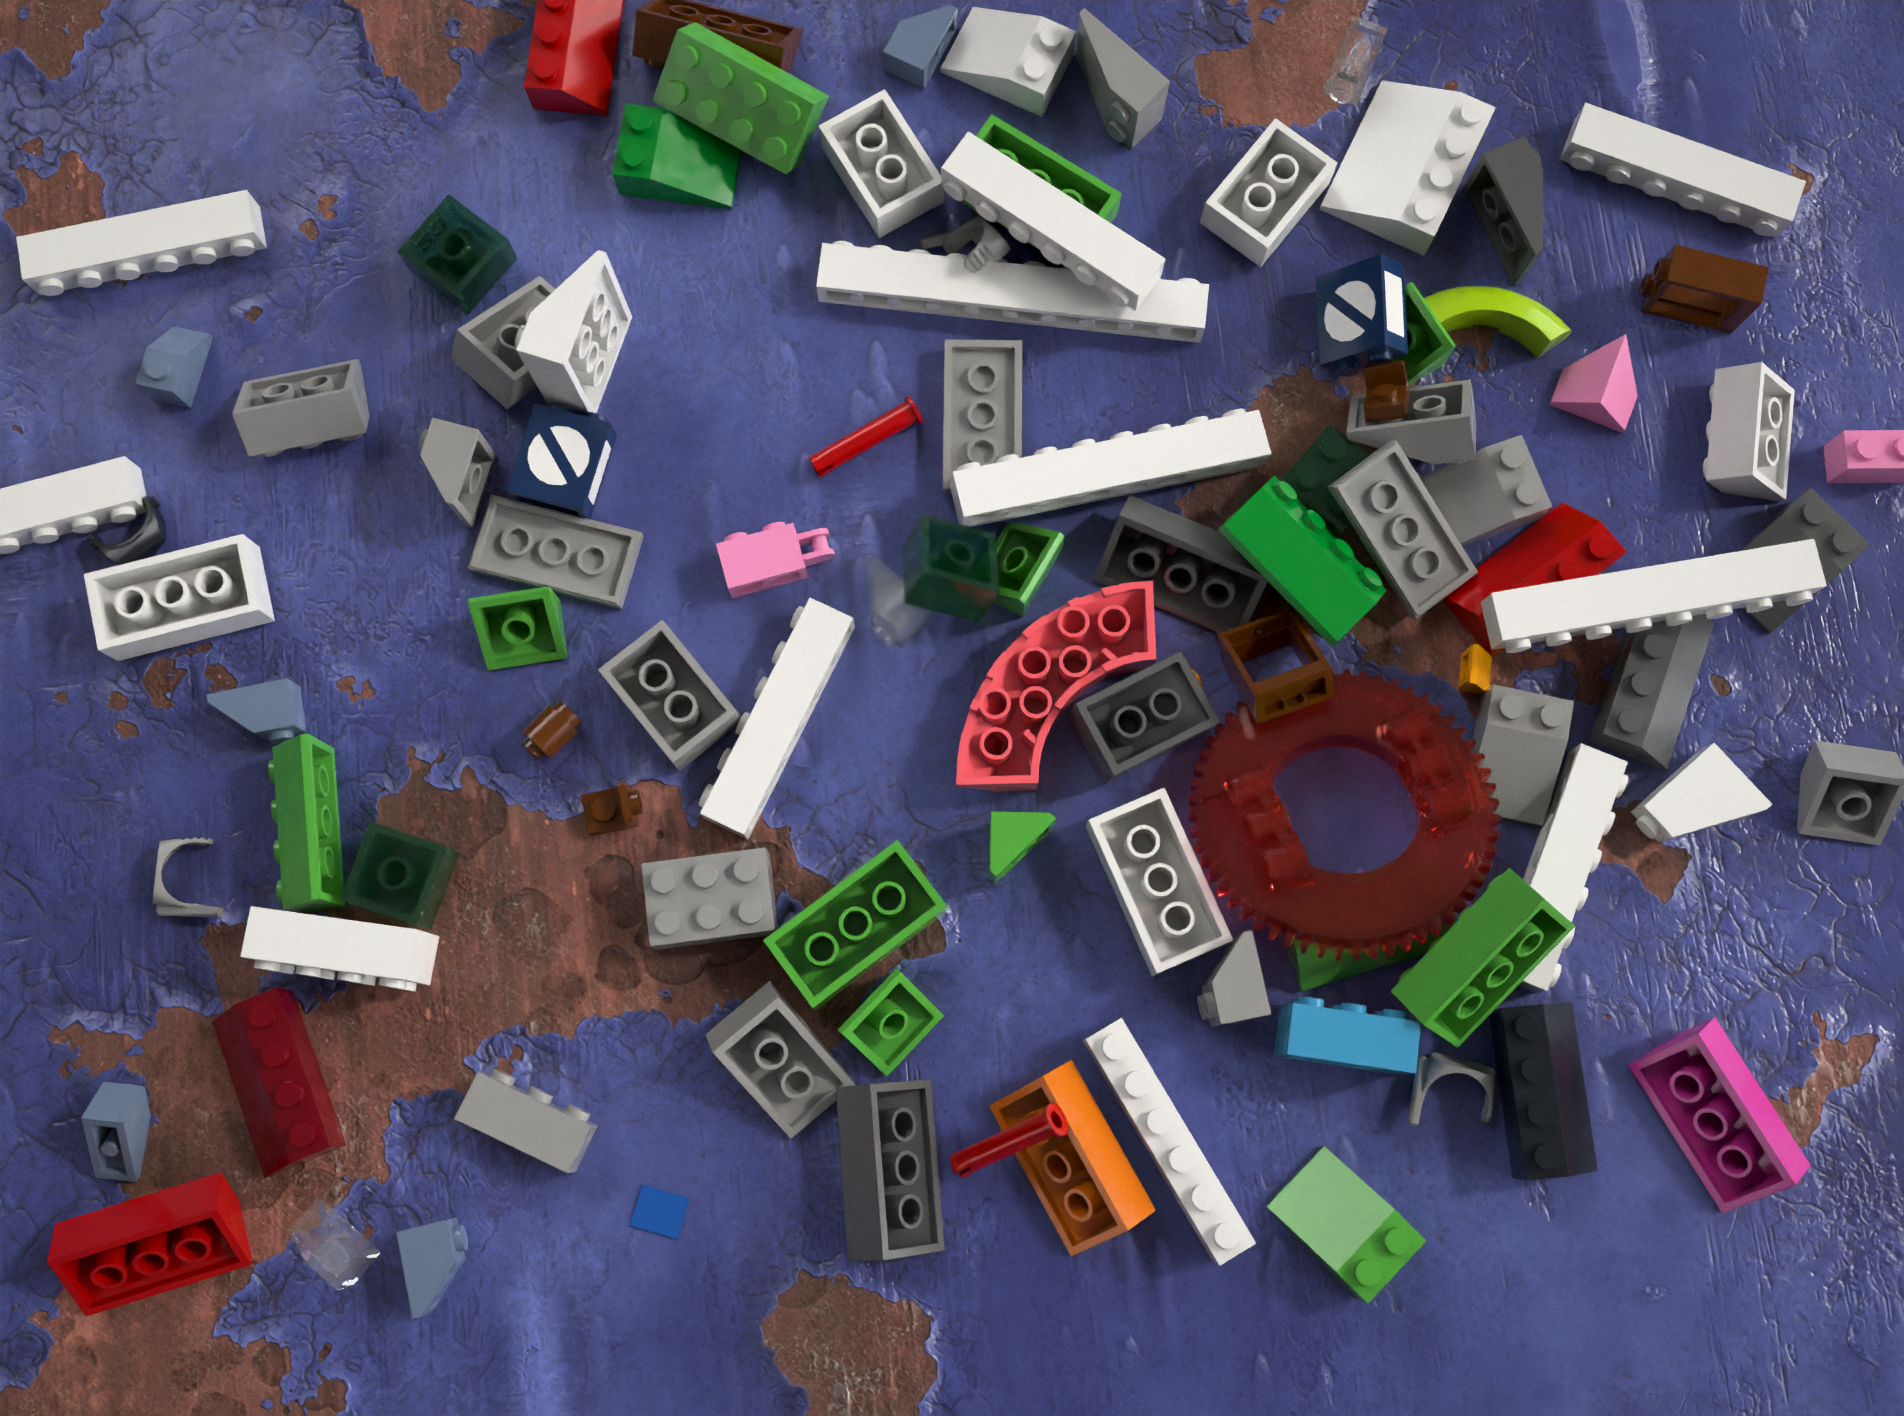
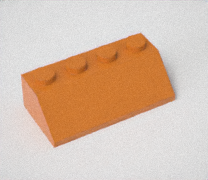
M1071 1059L989 1107L1002 1131L1043 1112L1044 1107L1050 1103L1058 1105L1064 1112L1068 1122L1066 1135L1062 1137L1054 1135L1015 1153L1072 1257L1130 1230L1155 1212L1156 1209Z

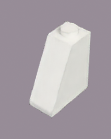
M1712 743L1698 750L1639 803L1631 813L1637 819L1636 824L1646 836L1661 842L1767 810L1772 803L1715 743Z

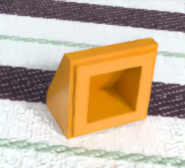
M1472 644L1461 654L1458 689L1462 692L1481 694L1490 687L1492 658L1479 644Z

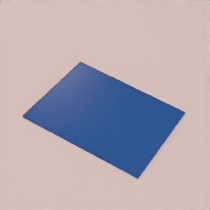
M641 1185L630 1226L678 1240L690 1198Z

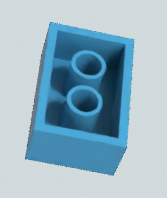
M1300 996L1299 999H1292L1291 1004L1279 1007L1274 1057L1396 1075L1416 1074L1421 1022L1408 1020L1409 1012L1383 1009V1011H1374L1373 1015L1366 1014L1367 1006L1341 1003V1005H1333L1332 1009L1324 1007L1323 999Z

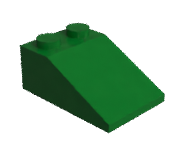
M625 103L612 175L620 195L732 210L742 150L667 109Z

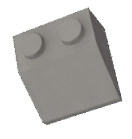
M432 417L429 429H425L422 432L419 440L420 456L447 505L465 526L473 528L497 455L479 429Z
M1815 740L1800 776L1798 833L1880 846L1904 796V767L1897 753Z
M1252 930L1244 931L1233 938V941L1228 944L1201 987L1202 995L1197 996L1202 1020H1209L1210 1028L1271 1015Z

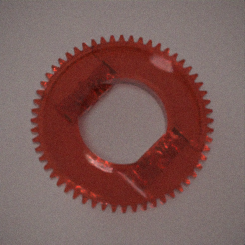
M1344 669L1343 674L1335 675L1333 672L1334 698L1260 724L1255 720L1247 704L1239 701L1236 708L1237 714L1228 711L1225 715L1226 725L1217 724L1214 733L1216 737H1207L1206 748L1208 750L1201 749L1199 761L1201 763L1195 764L1194 776L1197 778L1191 779L1190 791L1194 793L1189 794L1188 806L1194 808L1189 810V822L1195 823L1191 826L1190 836L1191 838L1198 839L1194 843V852L1204 854L1200 857L1199 865L1201 868H1211L1207 874V881L1209 883L1221 881L1217 886V896L1231 894L1227 902V908L1231 910L1242 906L1239 917L1242 922L1254 916L1256 918L1253 927L1255 932L1266 925L1270 927L1268 935L1270 941H1273L1282 933L1284 934L1285 948H1289L1295 940H1299L1300 952L1302 954H1306L1311 945H1316L1318 958H1323L1327 949L1332 948L1336 960H1341L1344 949H1349L1354 961H1358L1362 949L1367 951L1371 959H1376L1379 946L1383 948L1388 956H1392L1396 949V942L1407 951L1410 950L1412 945V937L1420 944H1423L1428 937L1427 930L1437 936L1443 928L1441 922L1448 926L1453 924L1456 918L1454 912L1460 914L1466 909L1468 905L1466 901L1473 902L1478 893L1475 888L1481 889L1486 879L1483 874H1488L1493 864L1488 859H1493L1497 851V847L1492 844L1496 843L1500 835V831L1493 829L1498 826L1500 815L1492 813L1497 810L1499 799L1491 798L1497 787L1495 783L1486 782L1492 771L1490 768H1479L1485 758L1483 753L1471 754L1477 743L1475 739L1462 740L1467 730L1465 726L1453 729L1452 725L1455 716L1451 714L1442 718L1440 712L1443 705L1439 703L1432 706L1427 702L1429 696L1427 694L1421 697L1413 693L1414 687L1412 686L1405 690L1398 687V680L1396 679L1391 683L1383 681V677L1380 674L1373 679L1367 677L1366 671H1361L1359 676L1351 675L1349 669ZM1328 747L1358 749L1385 761L1399 774L1416 808V830L1412 841L1393 861L1368 872L1336 873L1309 864L1305 849L1296 831L1293 832L1288 813L1279 795H1275L1273 784L1287 765L1308 752Z

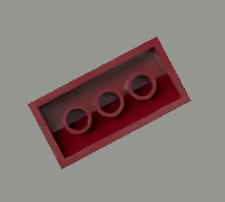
M276 987L236 1003L212 1021L264 1178H269L346 1146L293 990Z

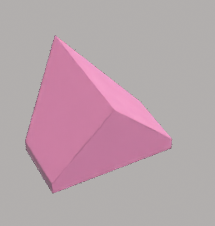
M1626 334L1565 367L1561 371L1549 405L1623 433L1638 397Z

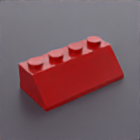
M537 0L524 88L533 109L608 116L625 0Z
M1561 503L1476 568L1477 574L1442 600L1492 658L1504 648L1491 650L1481 602L1493 592L1599 575L1627 553V551L1601 521L1565 503Z
M220 1172L55 1223L47 1263L85 1316H90L252 1265L253 1258L239 1199L223 1173Z

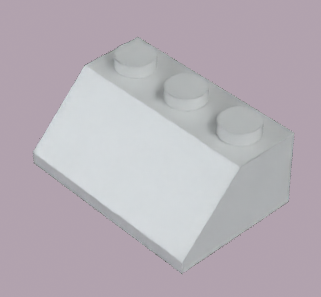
M1762 362L1715 369L1714 384L1711 385L1709 391L1712 412L1711 420L1707 423L1706 427L1709 447L1708 457L1703 462V472L1706 481L1722 493L1773 501H1785L1795 390Z

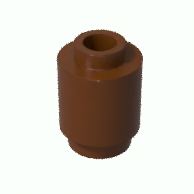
M558 700L553 706L548 705L521 732L526 738L521 744L537 760H540L543 756L551 760L578 733L576 728L582 722L565 704Z

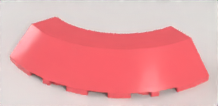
M1153 580L1109 586L1081 598L1076 597L1068 601L1067 604L1033 622L1005 652L1003 651L990 668L970 705L961 733L957 756L956 786L996 792L1037 790L1039 764L1044 744L1051 729L1067 707L1087 690L1107 679L1125 673L1142 671L1155 664L1156 638Z

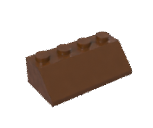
M650 0L637 9L632 56L643 58L644 62L648 65L664 67L677 29L696 22L790 74L802 38L803 29L693 0Z

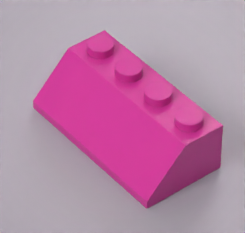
M1715 1017L1677 1034L1628 1065L1722 1213L1796 1186L1811 1166Z

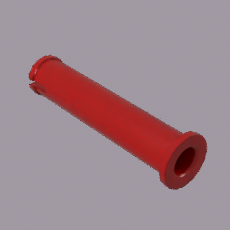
M909 396L904 397L905 402L819 452L808 456L811 465L820 479L916 422L919 425L922 424L923 419Z
M1050 1103L1044 1107L1043 1112L963 1150L952 1153L950 1157L951 1167L955 1174L959 1173L960 1178H965L982 1168L1054 1135L1062 1137L1068 1131L1066 1116L1058 1105Z

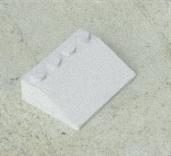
M1382 80L1320 206V210L1424 256L1438 231L1496 107L1458 91Z
M596 251L530 313L526 325L520 326L515 339L516 351L547 404L550 402L558 403L568 407L571 413L585 416L586 412L597 413L632 319L631 312L606 252Z

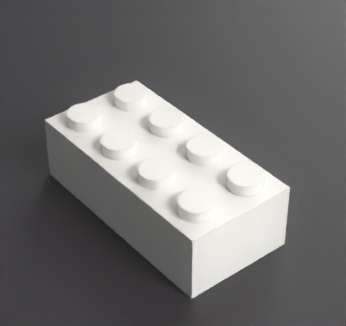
M244 534L84 574L98 651L117 661L275 621L260 547Z
M1165 788L1088 820L1085 827L1152 977L1233 941Z
M251 906L240 957L255 960L254 968L294 974L296 966L295 974L334 980L335 973L338 972L337 980L375 986L376 978H380L379 986L416 991L417 984L430 985L439 936L418 929Z

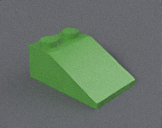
M1322 1146L1266 1205L1357 1299L1367 1304L1426 1242L1390 1204L1325 1146Z

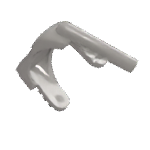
M976 216L954 231L919 240L923 250L942 245L943 250L951 254L957 252L972 239L977 246L964 259L965 269L971 273L980 271L992 257L996 261L1000 260L1011 249L994 227L980 216Z
M194 837L193 839L185 838L184 840H160L153 890V904H157L156 913L159 916L222 917L224 908L210 907L197 903L188 904L176 900L166 891L162 880L165 863L174 852L181 849L182 845H213V839L208 838L206 840L201 837L200 839Z
M1438 1052L1432 1053L1430 1057H1418L1407 1124L1414 1127L1418 1125L1422 1104L1428 1088L1439 1077L1451 1073L1470 1075L1485 1088L1486 1095L1481 1112V1121L1488 1123L1490 1121L1489 1117L1491 1118L1492 1116L1491 1111H1493L1492 1103L1494 1102L1496 1072L1487 1065L1469 1060H1461Z

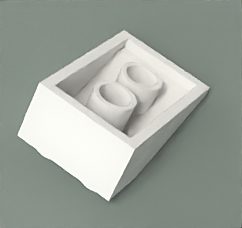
M972 7L940 68V72L1042 117L1074 55L1076 31L1043 16Z

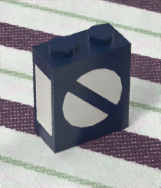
M1378 254L1316 277L1319 366L1334 371L1337 376L1349 377L1357 375L1359 370L1365 368L1368 364L1391 362L1392 359L1408 354L1403 264Z
M550 402L548 406L534 403L506 491L509 496L515 501L591 519L617 436L611 423L608 422L606 417L597 413L586 412L585 416L571 413L568 407L558 403Z

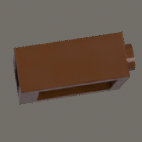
M1675 244L1665 257L1658 258L1653 271L1650 274L1646 273L1639 288V296L1643 297L1641 312L1731 334L1762 304L1769 267Z
M1293 607L1218 633L1221 661L1258 724L1335 697L1332 667ZM1287 646L1292 647L1303 666L1254 683L1242 662Z

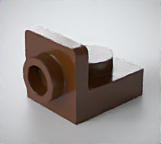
M1399 360L1366 365L1364 375L1367 392L1363 408L1366 423L1406 418L1410 393L1405 362Z
M624 781L617 783L618 787L582 794L581 798L588 834L594 836L639 826L637 815L643 814L639 791H632V787Z

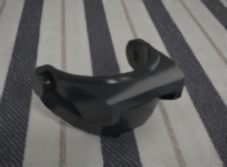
M147 495L143 497L147 507V515L143 526L134 536L122 543L108 545L104 544L102 539L93 532L89 535L90 539L88 542L90 545L118 565L154 556L163 543L166 542V524L158 509L161 505L154 496L150 497Z

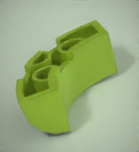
M1481 285L1462 286L1439 291L1424 298L1446 332L1462 328H1472L1474 325L1498 328L1500 333L1523 344L1536 358H1539L1562 342L1572 331L1562 319L1539 302L1523 294L1503 288Z

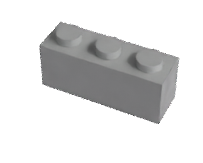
M493 1068L491 1074L477 1072L454 1119L566 1173L576 1172L598 1125L588 1121L591 1114L572 1104H568L566 1109L551 1103L553 1095L534 1086H530L528 1092L514 1086L516 1078L496 1068Z

